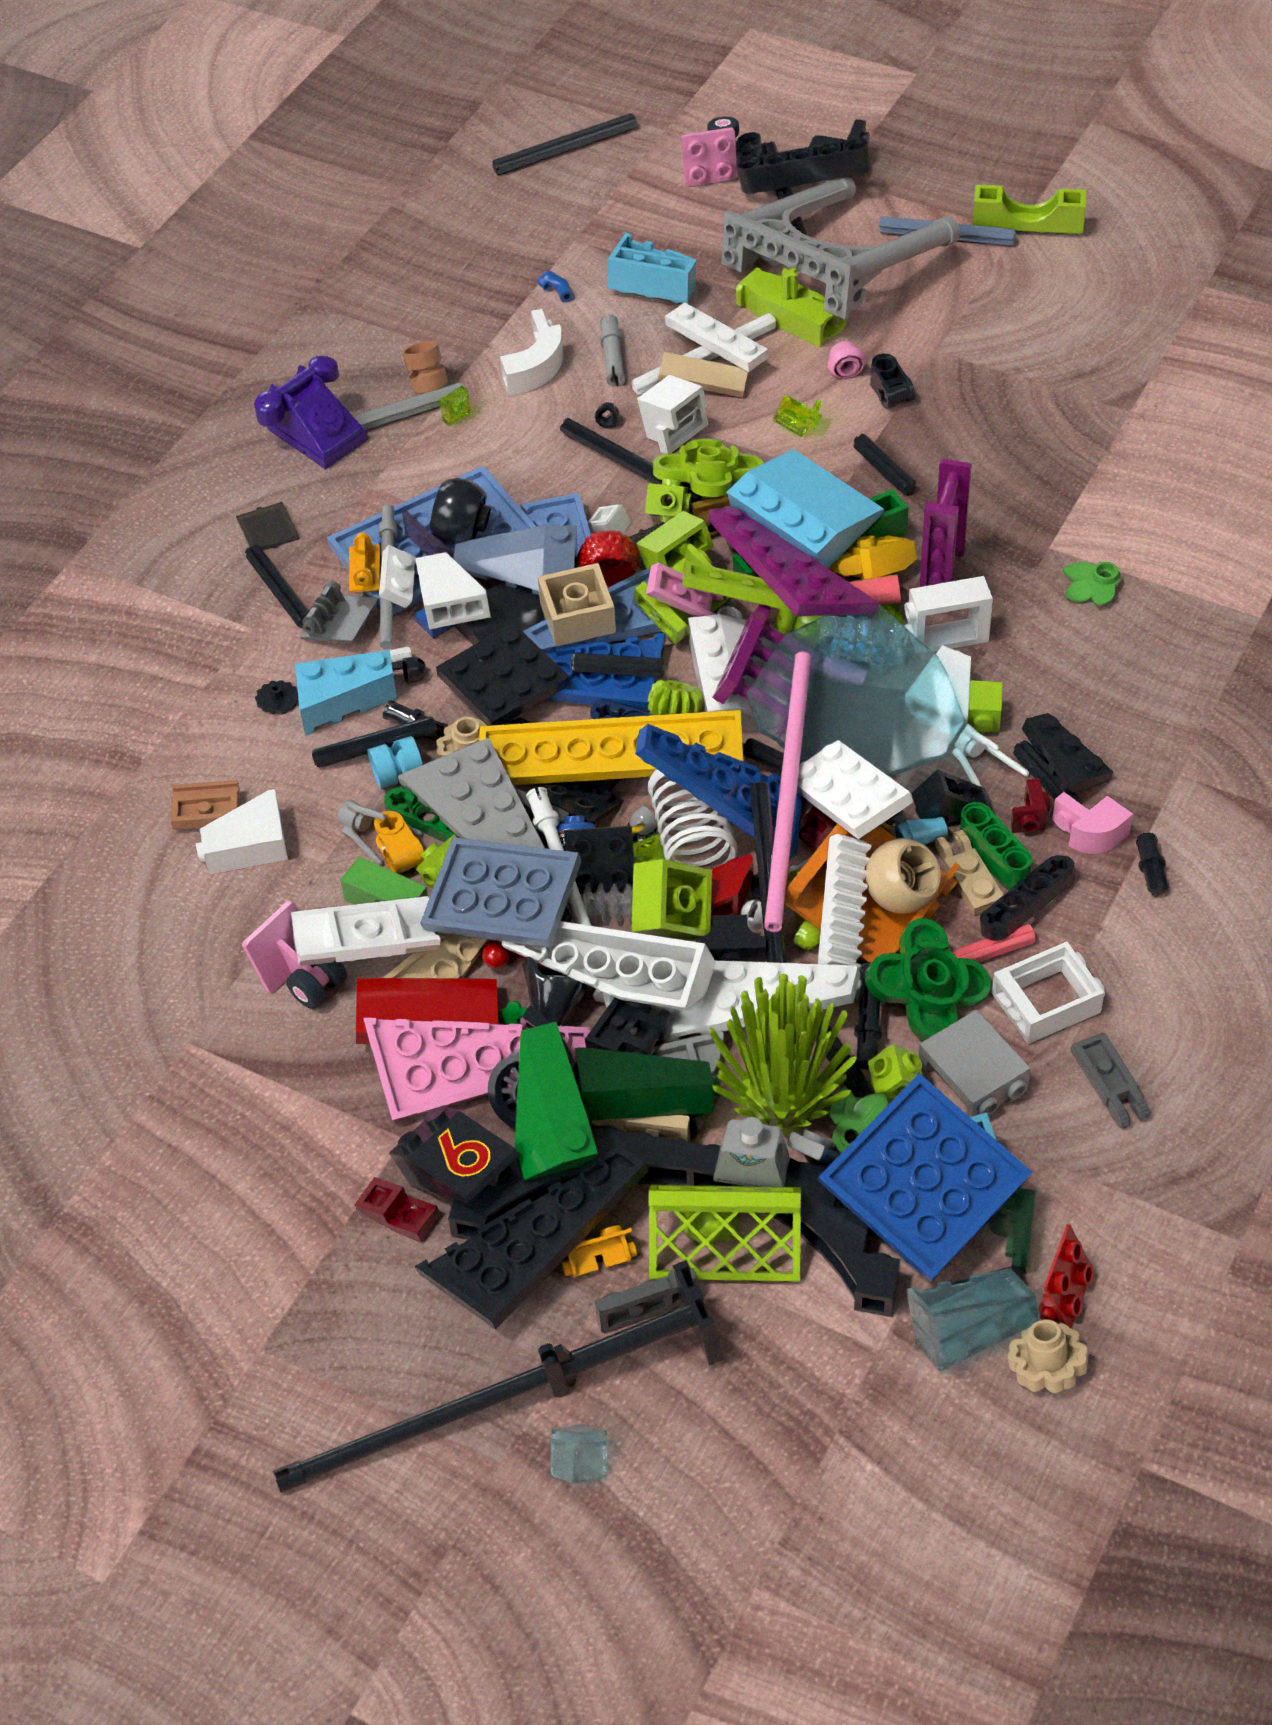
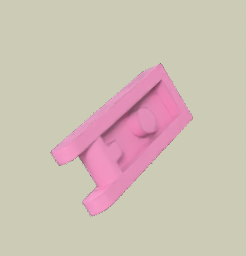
M659 562L651 566L646 595L694 617L716 614L710 611L712 600L721 602L723 601V595L682 586V573Z

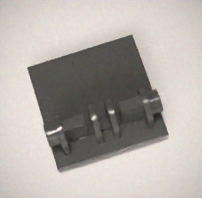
M331 581L325 584L320 594L321 596L316 598L310 612L304 617V631L300 638L354 643L380 599L378 597L342 595L340 591L341 586L337 582Z

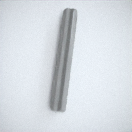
M455 383L357 414L355 419L365 430L463 400L465 398L464 388L461 383Z

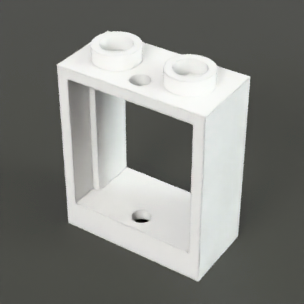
M984 576L910 589L909 602L905 603V614L908 624L904 625L903 629L906 632L904 635L907 644H912L915 655L939 651L942 645L953 649L989 642L993 598ZM969 608L968 619L925 626L927 615Z
M1064 942L995 972L992 994L1025 1042L1031 1044L1101 1013L1105 989L1101 981L1097 977L1094 978L1088 971L1082 955L1079 952H1075L1068 942ZM1062 972L1080 998L1040 1015L1022 988Z

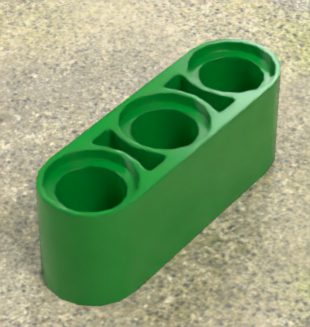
M972 802L963 807L960 830L966 833V836L970 839L972 849H976L989 872L1004 888L1010 890L1031 873L1032 855L988 806L983 803Z

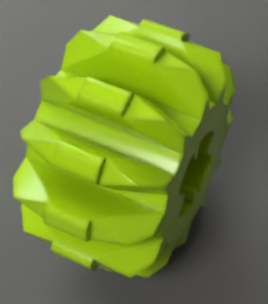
M670 679L667 681L659 680L652 684V689L649 691L648 709L652 715L699 713L702 710L703 694L700 692V689L691 686L690 683H682Z

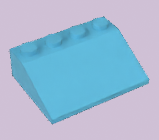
M795 449L748 471L727 491L731 507L739 509L826 568H829L884 513V508Z

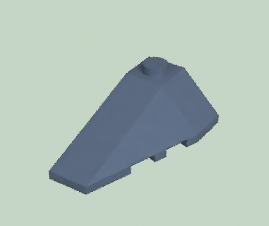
M542 525L455 543L453 559L469 575L485 580L496 578L506 581V586L516 588L517 585L533 589V594L539 595L538 576L576 568V557L578 554L577 526Z

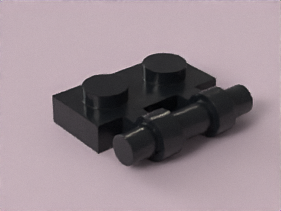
M614 997L585 1038L586 1048L652 1055L654 1052L653 1046L657 1040L663 1039L669 1031L668 1024L672 1020L673 1015L668 1010L662 1009L657 1016L649 1014L651 1012L650 1004L620 1000ZM639 1028L646 1030L641 1039L634 1036Z

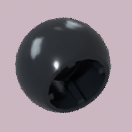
M453 478L443 481L437 492L431 514L430 530L441 541L455 545V543L475 539L478 531L484 533L491 513V506L485 505V491L478 484L468 479Z

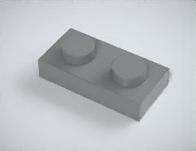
M805 1130L803 1136L792 1132L786 1144L829 1165L840 1155V1153L831 1149L834 1142L808 1130Z

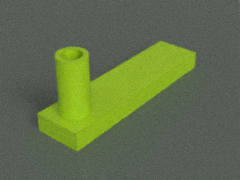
M685 560L682 570V586L778 608L773 628L787 637L790 636L796 615L762 578Z

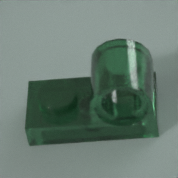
M1021 1188L988 1222V1226L994 1234L1007 1238L1005 1257L1012 1258L1011 1266H1018L1021 1273L1026 1274L1036 1190ZM1007 1210L1012 1212V1214H1003L1000 1211Z

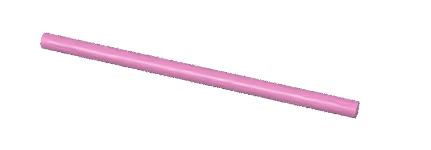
M798 652L795 655L764 923V928L770 932H778L782 929L811 666V655L807 652Z

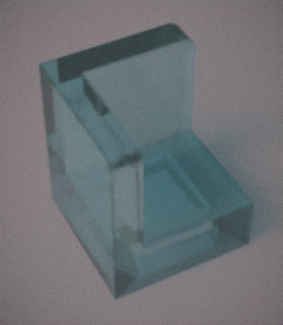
M583 1424L551 1429L550 1473L552 1477L572 1483L593 1481L606 1477L607 1430Z

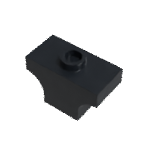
M747 914L712 915L713 926L711 931L704 937L696 938V942L706 944L716 961L766 962L765 936L757 935L749 929Z

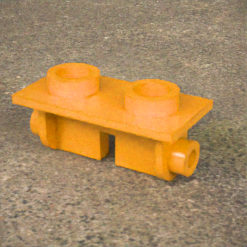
M362 532L354 538V546L349 547V593L379 591L380 544L373 545L369 535Z
M616 1225L599 1231L600 1237L588 1241L584 1238L566 1256L567 1261L561 1262L565 1277L572 1275L573 1278H576L577 1276L598 1271L599 1268L595 1256L602 1255L605 1268L631 1262V1257L637 1256L634 1242H626V1237L631 1235L632 1229L622 1230L621 1225Z

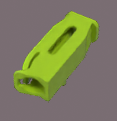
M757 267L738 283L736 288L737 305L746 307L757 317L771 313L776 319V327L817 347H821L825 341L842 333L846 327L847 319L840 318V323L836 324V317L838 316L824 310L825 296L798 284L797 269L793 267L790 270L784 268L782 276L765 272Z

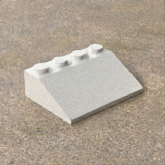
M722 614L688 618L689 645L698 689L703 694V712L741 710L742 733L776 728L779 718L739 694L736 696L730 694L724 704L712 698L747 620ZM764 637L758 638L762 641L763 646L790 661L788 651ZM755 655L753 658L750 657L754 660L753 664L792 687L793 678ZM745 675V677L741 676L745 679L747 685L785 707L788 699L748 675Z

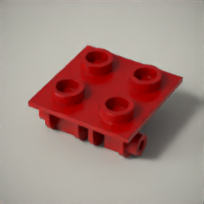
M1067 1224L1044 1283L1043 1288L1046 1294L1044 1293L1038 1311L1040 1312L1039 1317L1041 1320H1061L1062 1324L1072 1329L1075 1318H1078L1081 1314L1082 1299L1087 1286H1090L1093 1281L1094 1269L1070 1224Z

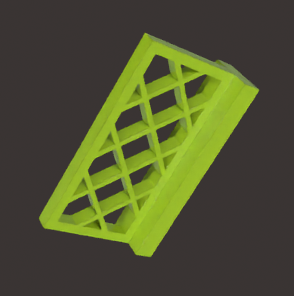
M651 1185L649 1189V1279H660L668 1276L670 1270L657 1269V1255L669 1245L683 1259L682 1261L687 1260L689 1266L694 1268L697 1280L800 1281L801 1187ZM657 1211L674 1212L683 1223L668 1237L657 1226ZM682 1212H694V1213H692V1214L687 1218ZM701 1212H711L721 1222L707 1237L691 1223ZM719 1212L732 1213L725 1219ZM738 1213H749L759 1223L744 1238L729 1223ZM757 1213L769 1214L764 1219H762ZM777 1213H793V1228L781 1239L767 1222ZM686 1226L702 1241L688 1256L672 1241ZM724 1227L739 1241L726 1256L710 1242ZM762 1227L777 1241L763 1257L748 1243ZM657 1234L664 1240L658 1248ZM792 1235L793 1250L785 1243ZM705 1245L721 1260L711 1270H701L691 1260ZM743 1246L758 1260L749 1271H739L729 1261ZM782 1246L793 1258V1272L776 1271L767 1260ZM725 1264L731 1271L719 1269ZM763 1265L768 1271L756 1270Z

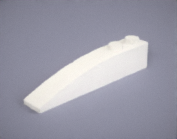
M560 921L551 948L502 942V946L524 957H532L537 963L620 1000L686 1011L706 994L716 963L705 943Z

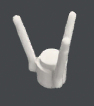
M970 724L960 726L952 735L951 743L956 747L952 754L960 761L973 784L981 786L966 756L977 757L984 749L1023 776H1029L1028 770L1002 753L997 744L981 735Z

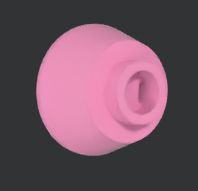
M839 342L830 350L828 370L831 375L837 378L848 379L855 377L866 364L865 353L853 342Z

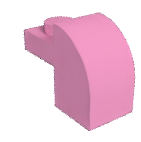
M1063 792L1055 799L1052 821L1060 829L1070 833L1069 847L1082 853L1099 854L1115 848L1130 835L1133 813L1109 796H1106L1092 809L1088 810Z

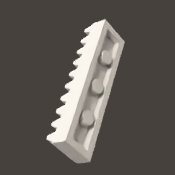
M836 834L829 838L818 964L858 966V969H860L861 965L856 963V959L862 955V951L857 950L858 945L863 941V938L858 936L859 932L864 928V924L860 923V919L865 915V911L861 910V906L866 902V897H863L862 893L868 887V884L863 883L867 876V870H864L870 860V858L866 857V853L871 849V845L867 844L866 841L841 834Z

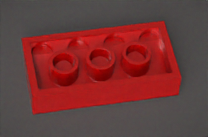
M357 978L356 1044H370L363 1018L498 1024L497 979Z

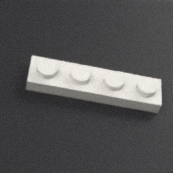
M685 302L665 316L668 327L747 372H750L768 359L767 348Z

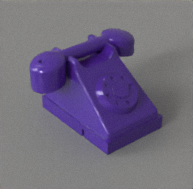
M320 355L313 357L309 361L308 368L299 365L297 374L280 387L271 384L269 390H265L257 396L254 407L257 422L260 425L267 427L270 432L302 454H306L309 459L326 470L367 441L368 433L324 384L337 380L339 370L337 362L333 358Z

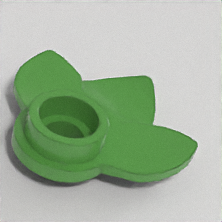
M1107 561L1099 562L1096 565L1088 562H1078L1070 564L1062 570L1073 581L1067 589L1065 597L1077 603L1087 602L1092 599L1096 605L1101 606L1111 602L1115 597V588L1120 584L1121 580L1118 567Z
M843 1087L841 1090L837 1092V1094L848 1089L846 1087ZM850 1092L847 1097L831 1104L829 1113L835 1125L832 1132V1142H834L833 1145L838 1152L842 1153L850 1145L844 1137L846 1131H854L858 1137L888 1106L885 1094H870L858 1101Z

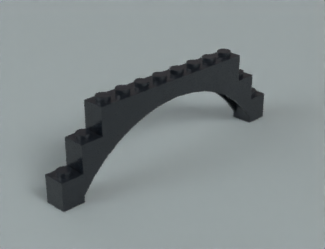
M590 1125L598 1152L597 1158L617 1146H621L646 1162L649 1171L637 1184L743 1186L714 1181L720 1145H702L690 1143L681 1138L667 1139L652 1136L646 1132L633 1133L617 1130L606 1125L601 1127ZM517 1157L499 1174L496 1186L488 1184L469 1203L454 1199L448 1216L451 1236L469 1240L478 1234V1228L527 1199H530L531 1202L548 1193L547 1188L558 1181L564 1184L579 1175L580 1168L585 1165L524 1181ZM790 1157L784 1187H801L800 1236L822 1255L842 1279L854 1298V1311L892 1317L899 1281L900 1259L893 1258L886 1253H866L870 1228L847 1207L838 1208V1199L818 1182V1177L829 1167V1164H811L796 1161ZM777 1213L772 1217L789 1229L793 1228V1213Z

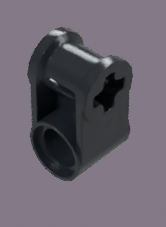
M886 353L874 356L871 362L870 385L879 397L882 406L887 409L893 403L903 400L913 401L915 398L913 383L905 374L897 359L893 355Z

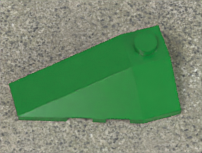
M556 1022L522 1030L520 1035L514 1146L520 1154L518 1161L524 1181L586 1165L595 1160L598 1154L588 1117Z

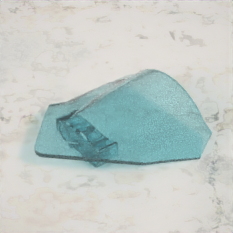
M880 604L876 614L824 615L786 634L747 691L758 731L776 741L785 749L795 655L798 652L809 653L811 655V666L800 761H807L822 751L827 745L839 740L887 776L906 772L924 763L946 758L967 726L948 673L939 657Z

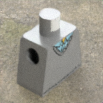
M747 1117L742 1121L729 1120L719 1151L714 1181L752 1187H784L790 1156L782 1130L777 1126L764 1125L755 1117Z

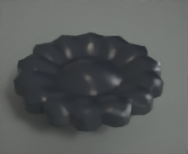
M283 680L277 682L270 681L269 684L262 685V688L257 690V695L255 696L257 707L261 708L263 712L271 714H283L285 711L291 710L298 703L297 687L292 686L291 682L285 683Z

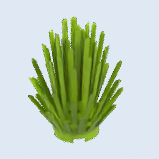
M780 974L779 986L776 987V993L771 996V999H769L766 988L763 989L762 977H757L754 980L757 1002L756 1010L754 1003L749 998L748 991L741 992V1010L749 1045L745 1039L737 1010L731 1006L732 1019L727 1021V1027L743 1058L746 1072H744L712 1027L709 1029V1034L714 1040L716 1048L743 1081L741 1082L723 1062L716 1059V1064L720 1069L719 1074H717L718 1078L739 1096L720 1086L712 1085L714 1091L744 1107L734 1108L737 1113L747 1117H755L764 1125L777 1126L782 1130L783 1135H789L792 1132L797 1133L812 1124L810 1123L812 1119L823 1117L828 1113L823 1110L814 1112L817 1107L822 1109L850 1094L851 1090H844L823 1100L846 1080V1074L844 1073L855 1063L857 1056L850 1058L826 1081L851 1052L852 1045L847 1042L841 1047L821 1075L819 1073L824 1059L847 1018L846 1010H842L832 1031L827 1033L834 1010L833 1002H831L827 1007L813 1057L810 1061L824 1010L821 1008V1001L816 998L815 1003L811 1005V1011L808 1012L809 997L805 994L807 979L802 975L798 977V984L795 985L788 981L787 974Z

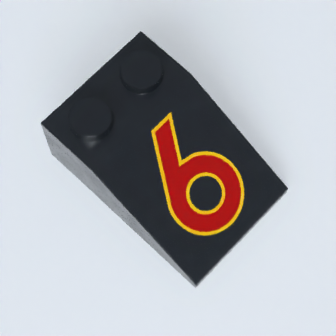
M443 1106L429 1111L425 1115L424 1121L413 1131L404 1134L398 1140V1145L389 1152L410 1186L465 1203H469L520 1155L516 1148L461 1111Z

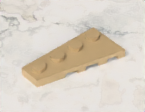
M439 932L437 935L440 937V946L437 950L414 952L383 978H463L491 939Z

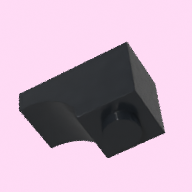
M938 769L911 793L916 807V814L920 819L943 817L946 825L950 822L961 820L963 807L972 802L983 803L992 810L985 788Z

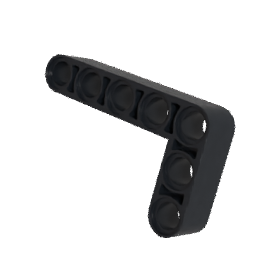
M748 132L740 135L737 139L736 167L741 190L746 194L861 175L872 169L868 141L864 138L849 139L765 155L759 133Z

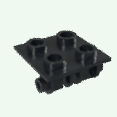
M586 781L557 782L545 787L552 805L569 812V816H584V822H591L596 828H598V824L594 822L596 818L623 802V799L613 795L608 789L596 787Z
M632 825L564 830L565 851L577 852L582 859L575 878L580 894L633 891L634 852Z

